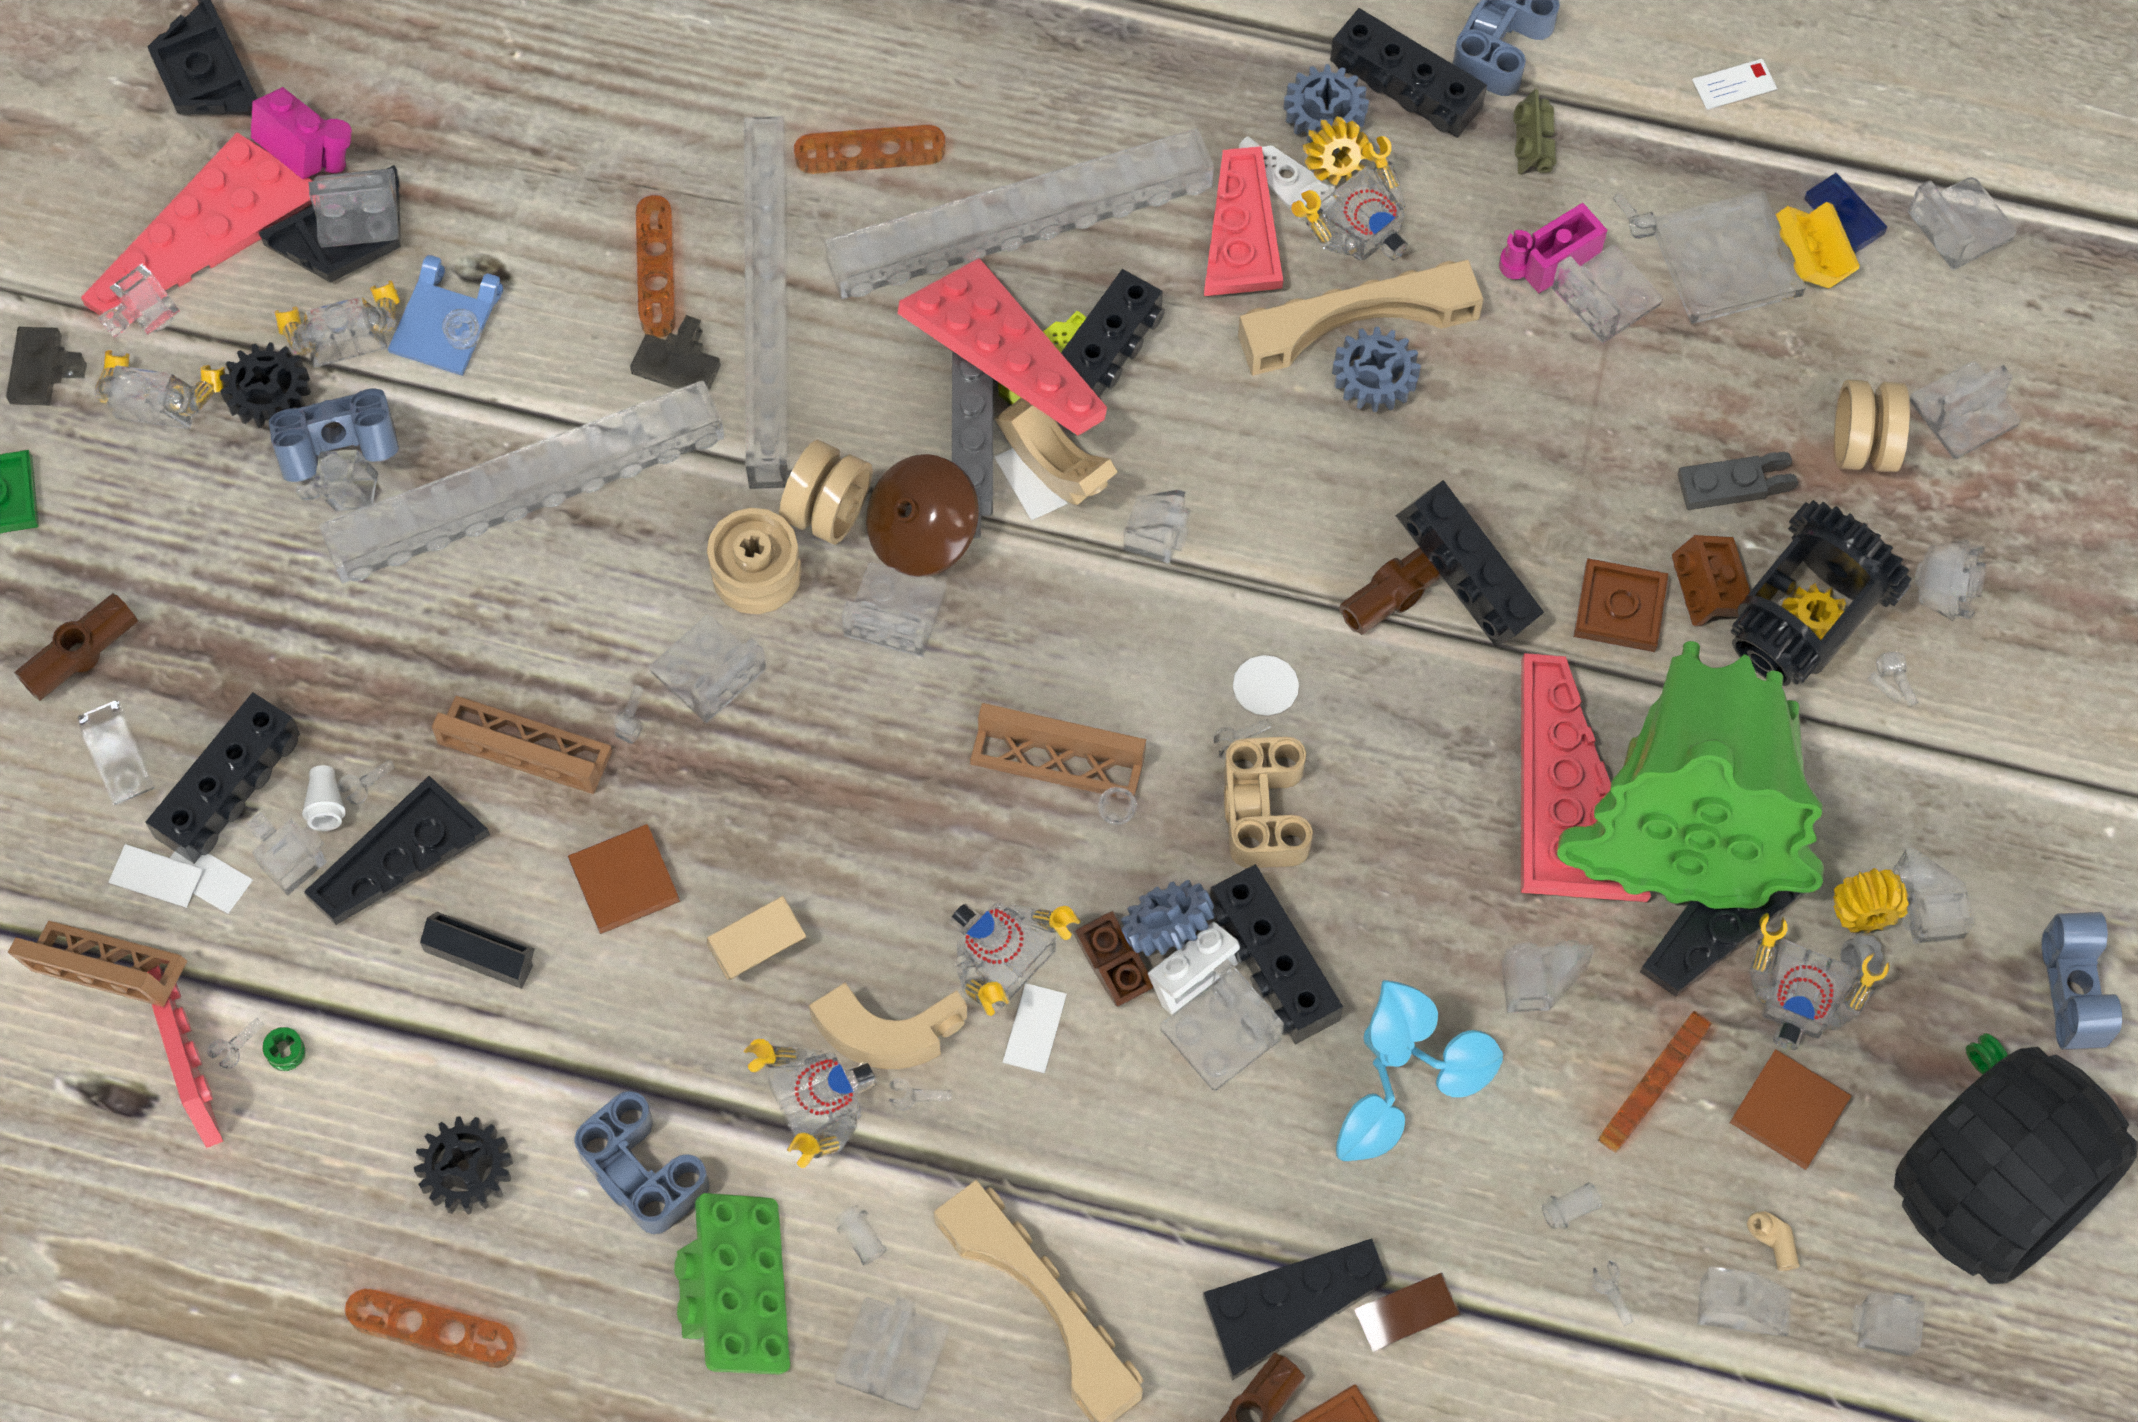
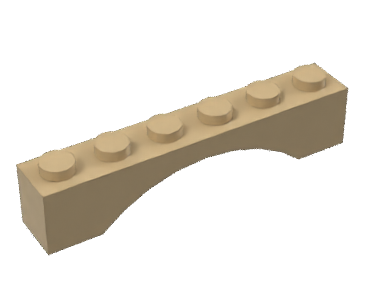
M1469 260L1456 263L1454 261H1446L1435 268L1419 272L1410 270L1391 279L1382 281L1369 280L1358 287L1346 290L1332 289L1321 296L1305 300L1296 298L1286 302L1284 305L1269 309H1252L1246 314L1240 315L1238 338L1251 375L1254 376L1290 367L1299 354L1312 342L1337 327L1372 318H1404L1424 322L1443 329L1479 320L1484 299Z
M975 1180L934 1211L935 1225L961 1258L981 1262L1007 1273L1026 1286L1040 1300L1057 1324L1067 1349L1071 1370V1398L1090 1422H1114L1142 1400L1143 1389L1140 1386L1144 1382L1142 1376L1130 1361L1127 1360L1122 1363L1112 1349L1116 1345L1108 1332L1101 1325L1094 1328L1084 1316L1088 1310L1080 1297L1073 1290L1066 1293L1057 1282L1060 1274L1053 1263L1045 1255L1039 1259L1029 1245L1033 1241L1026 1229L1018 1221L1011 1224L1003 1214L1002 1210L1005 1209V1205L998 1194L991 1187L984 1190L980 1183Z

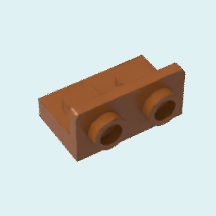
M1694 535L1672 554L1674 568L1692 625L1702 626L1713 616L1739 617L1738 606L1750 593V588L1734 537Z

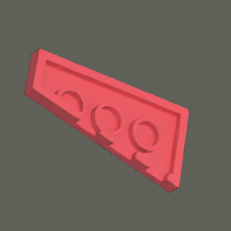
M1262 146L1223 150L1204 296L1282 289L1283 276Z
M159 965L147 971L158 981H160L164 974ZM176 983L164 1007L151 1005L181 1103L203 1143L208 1148L223 1142L210 1104L213 1096L205 1076L200 1075L198 1066L202 1065L199 1052L194 1041L189 1042L186 1034L192 1031L184 1008H177L175 1002L176 999L181 998Z

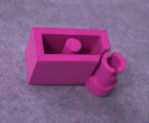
M284 87L252 102L251 138L301 179L304 180L320 172L321 168H325V171L329 173H339L345 170L346 149L351 144L352 135L351 126L347 122L340 119L324 120Z
M1582 202L1535 231L1532 237L1523 230H1515L1514 236L1510 233L1507 238V246L1500 255L1499 269L1504 276L1510 279L1524 277L1539 294L1599 257L1602 253L1608 230Z

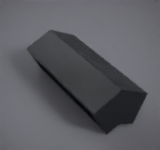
M435 912L426 919L420 940L424 952L515 987L523 988L533 967L532 957L535 948L440 912Z

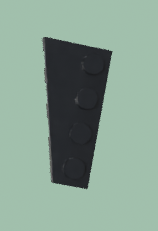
M428 776L304 891V894L310 902L337 925L490 835L489 830L433 778Z
M1777 891L1770 895L1765 905L1752 909H1714L1707 907L1701 902L1690 901L1642 966L1640 973L1676 997L1759 931L1760 919L1764 914H1769L1768 922H1770L1805 893Z
M1371 1238L1203 1292V1299L1232 1381L1258 1362L1265 1361L1271 1357L1274 1352H1279L1282 1347L1301 1335L1303 1337L1316 1329L1319 1324L1333 1315L1340 1314L1386 1285L1387 1277Z

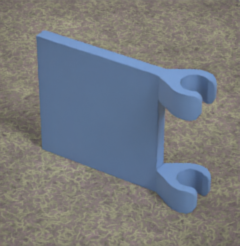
M428 255L423 261L419 280L390 342L388 351L389 353L463 376L491 310L503 293V285L500 283V277L493 274H485L480 284L477 299L437 287L444 276L445 268L441 265L439 257Z

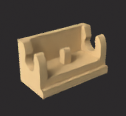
M781 896L707 937L706 945L726 979L732 980L739 974L797 942L799 943L806 939V935L784 896Z

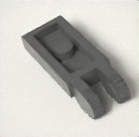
M1785 451L1768 453L1761 458L1759 456L1680 467L1677 473L1687 510L1765 499L1768 495L1789 492L1798 486L1796 475L1791 473L1775 475L1765 480L1763 473L1783 470L1792 464L1790 453Z

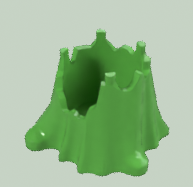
M1694 641L1685 642L1682 655L1672 657L1662 694L1650 706L1640 734L1637 737H1633L1629 742L1623 768L1611 781L1610 791L1595 806L1594 817L1597 821L1591 826H1574L1564 830L1559 836L1557 850L1559 859L1566 865L1583 870L1590 879L1619 882L1625 892L1637 895L1645 891H1656L1663 894L1670 903L1678 904L1685 901H1698L1714 909L1758 908L1765 905L1770 895L1777 891L1809 893L1818 890L1823 884L1824 865L1810 850L1808 844H1812L1817 840L1813 824L1821 817L1823 803L1810 788L1804 776L1799 703L1793 700L1787 701L1782 688L1783 675L1780 672H1768L1766 681L1757 678L1751 659L1747 655H1743L1737 661L1725 667L1711 668L1703 664L1699 659L1700 645Z

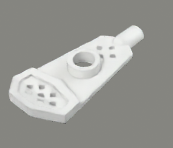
M1247 136L1242 140L1239 148L1259 147L1260 145ZM1274 146L1262 147L1263 158H1267V160H1264V164L1267 166L1265 170L1268 186L1290 210L1292 203L1301 200L1307 208V203L1302 199L1301 193L1308 190L1315 191L1320 197L1321 206L1317 211L1319 216H1322L1336 204L1335 185H1332L1327 179L1319 181L1313 172ZM1290 170L1294 175L1291 178H1283L1279 172Z

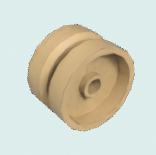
M1847 379L1843 382L1838 397L1834 426V455L1838 469L1860 470L1869 458L1875 471L1897 472L1900 470L1907 448L1910 420L1909 394L1905 383L1883 382L1874 393L1868 381Z
M818 439L811 442L799 457L787 480L780 502L779 515L784 517L790 525L801 530L811 525L814 536L833 545L838 544L852 528L865 503L873 475L872 464L851 454L841 459L840 450Z
M747 508L734 511L718 522L709 535L707 556L715 592L722 601L741 613L763 614L775 611L789 602L799 588L802 569L794 529L784 517L768 509Z

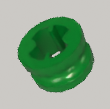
M279 1027L272 1030L266 1035L262 1046L264 1056L269 1064L279 1071L295 1069L302 1063L305 1057L306 1049L303 1041L295 1030L288 1027ZM285 1041L287 1045H290L291 1041L294 1042L289 1047L291 1051L289 1056L283 1058L280 1053H278L277 1057L273 1056L279 1051L278 1043Z
M1983 1033L1979 1036L1978 1044L1971 1042L1965 1048L1971 1064L1982 1075L2008 1056L2001 1043L1988 1033Z

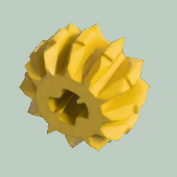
M1336 116L1331 126L1326 120L1321 119L1320 126L1322 130L1319 132L1309 130L1308 135L1313 142L1303 144V151L1309 155L1305 159V165L1309 170H1314V176L1319 181L1328 178L1332 185L1337 186L1341 176H1343L1347 182H1352V171L1356 169L1357 171L1365 172V167L1360 160L1365 159L1362 149L1365 143L1369 142L1368 136L1364 132H1359L1360 126L1354 121L1346 123L1342 117ZM1338 147L1340 151L1335 154L1333 150Z
M1816 583L1809 587L1808 592L1801 587L1795 589L1791 597L1784 599L1781 607L1800 619L1821 640L1843 614L1846 603L1845 598L1835 600L1832 598L1834 593L1832 587L1827 589L1825 593H1821Z
M1873 868L1865 873L1859 871L1858 875L1846 877L1843 879L1842 884L1834 888L1835 895L1833 899L1835 905L1833 907L1837 919H1840L1842 927L1848 928L1850 932L1857 933L1863 930L1864 933H1870L1876 929L1883 930L1887 925L1897 924L1899 918H1903L1908 914L1907 907L1909 903L1905 884L1901 882L1900 876L1894 874L1890 869L1878 871L1877 868Z

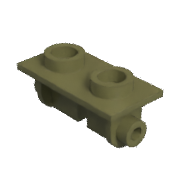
M1534 89L1523 101L1517 104L1513 115L1517 137L1514 152L1518 162V174L1520 175L1530 166L1537 167V171L1540 173H1548L1552 171L1553 166L1556 164L1555 140L1542 136L1551 137L1554 134V107L1550 104L1549 100L1539 99V90Z

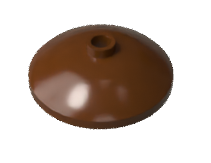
M920 454L897 462L879 479L872 491L867 507V534L875 554L890 569L911 577H928L947 570L964 555L974 538L979 517L977 494L968 475L957 464L948 459L931 454ZM909 505H911L912 511L910 515L906 517V509Z

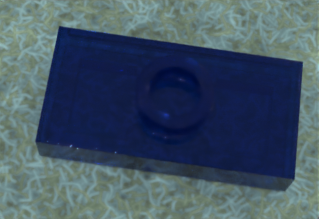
M1837 173L1820 182L1805 194L1804 200L1814 210L1825 202L1834 205L1854 253H1857L1883 236L1888 226Z

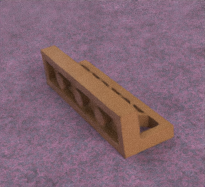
M455 696L447 715L438 712L432 725L435 738L440 745L591 794L595 793L613 751L611 745L459 696ZM461 711L478 715L483 725L479 726L458 719ZM485 718H488V719H491V720H494V721H491V722L487 723V721H486ZM509 725L516 727L522 738L519 739L494 730ZM524 730L531 732L532 734L526 736ZM544 738L556 740L561 751L534 743ZM563 743L568 744V745H571V746L568 747V748H565V746H564ZM587 750L598 754L595 763L573 755Z
M982 703L978 715V733L970 758V765L1134 801L1145 759L1146 739ZM986 737L1004 740L1011 750L998 758L982 754ZM1034 747L1045 749L1051 760L1037 767L1028 765L1022 754ZM1077 756L1085 758L1092 769L1081 776L1069 774L1063 763ZM1016 758L1018 762L1010 761V760ZM1096 761L1104 762V763L1098 765ZM1116 765L1131 768L1132 773L1128 787L1110 783L1104 772ZM1057 767V769H1058L1059 771H1055V770H1051V769Z
M49 920L37 943L15 937L7 952L32 972L160 1007L165 1006L187 963V960L178 954ZM57 936L66 937L68 948L62 950L54 948L52 945ZM94 946H99L101 956L97 959L80 955ZM129 954L132 955L134 965L130 968L114 964V962ZM162 963L168 964L160 981L147 972Z

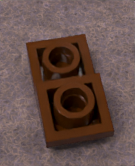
M1113 911L1072 931L1093 971L1116 1007L1154 988L1139 954L1135 953L1131 946H1129Z
M1443 1273L1426 1278L1355 1309L1372 1351L1379 1350L1460 1315Z

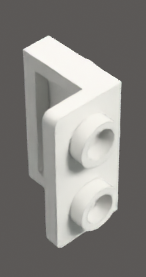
M1215 922L1211 923L1207 930L1196 935L1198 939L1195 941L1189 940L1181 949L1175 951L1148 972L1162 1007L1171 1015L1175 1014L1238 964L1234 955L1240 949L1238 940Z

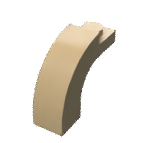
M1020 398L994 418L1012 448L1029 469L1052 492L1071 504L1078 505L1088 496L1101 492L1107 487V480L1118 473L1109 458L1090 455L1082 451L1066 436L1054 419L1023 398Z
M846 982L809 1005L812 1022L834 1049L857 1063L865 1064L868 1062L870 1067L880 1069L910 1068L935 1059L941 1055L940 1040L937 1037L942 1035L945 1038L953 1035L962 1028L965 1023L964 1020L967 1019V1004L957 990L917 1016L897 1021L882 1019L868 1012L858 1001Z

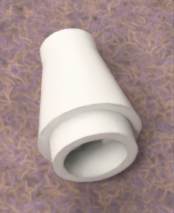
M320 765L313 767L309 771V784L302 815L307 821V825L313 830H334L341 825L346 811L335 779V770L330 766Z

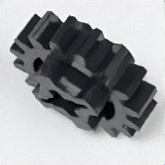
M269 342L266 350L260 351L257 344H252V353L249 355L239 350L237 355L240 361L238 363L227 361L225 365L229 374L220 376L224 387L220 392L224 402L227 404L231 415L238 414L241 422L245 425L254 418L257 427L262 428L265 420H269L277 412L293 407H304L305 403L302 396H307L311 393L307 383L310 377L299 355L292 356L287 346H284L277 352L273 342Z
M458 1116L455 1119V1127L450 1129L444 1122H440L438 1125L441 1134L435 1137L432 1134L426 1133L424 1137L429 1144V1148L416 1150V1155L424 1162L414 1167L417 1177L424 1178L418 1184L423 1194L431 1192L429 1199L435 1207L445 1200V1208L451 1214L454 1213L458 1205L463 1206L467 1215L472 1214L473 1203L479 1202L484 1209L489 1208L487 1196L493 1194L501 1198L503 1192L498 1185L499 1182H510L512 1178L509 1171L503 1168L513 1164L511 1154L504 1152L509 1147L505 1137L496 1139L498 1132L493 1124L482 1130V1123L477 1117H474L470 1126H465L461 1116ZM470 1139L476 1140V1142L472 1144L459 1140ZM445 1149L442 1160L436 1164L440 1153ZM462 1160H466L470 1166L465 1171H462L458 1166V1163ZM492 1166L488 1177L482 1182L486 1169ZM454 1187H458V1188L467 1189L468 1191H461V1192H460V1191H452V1190H450V1189H452V1188H454Z

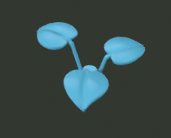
M1383 980L1379 1001L1372 1015L1370 1025L1364 1033V1043L1377 1057L1373 1061V1065L1378 1070L1385 1098L1383 1100L1377 1094H1368L1353 1105L1343 1122L1338 1136L1336 1157L1342 1161L1375 1158L1391 1150L1401 1138L1405 1126V1116L1398 1107L1392 1106L1395 1096L1387 1074V1066L1400 1067L1413 1054L1430 1066L1441 1069L1436 1080V1086L1442 1093L1450 1097H1467L1483 1089L1497 1074L1502 1064L1504 1053L1496 1041L1483 1031L1468 1030L1460 1033L1447 1044L1443 1053V1061L1431 1057L1418 1049L1414 1042L1422 1041L1434 1032L1438 1021V1011L1434 1002L1423 992L1410 985Z

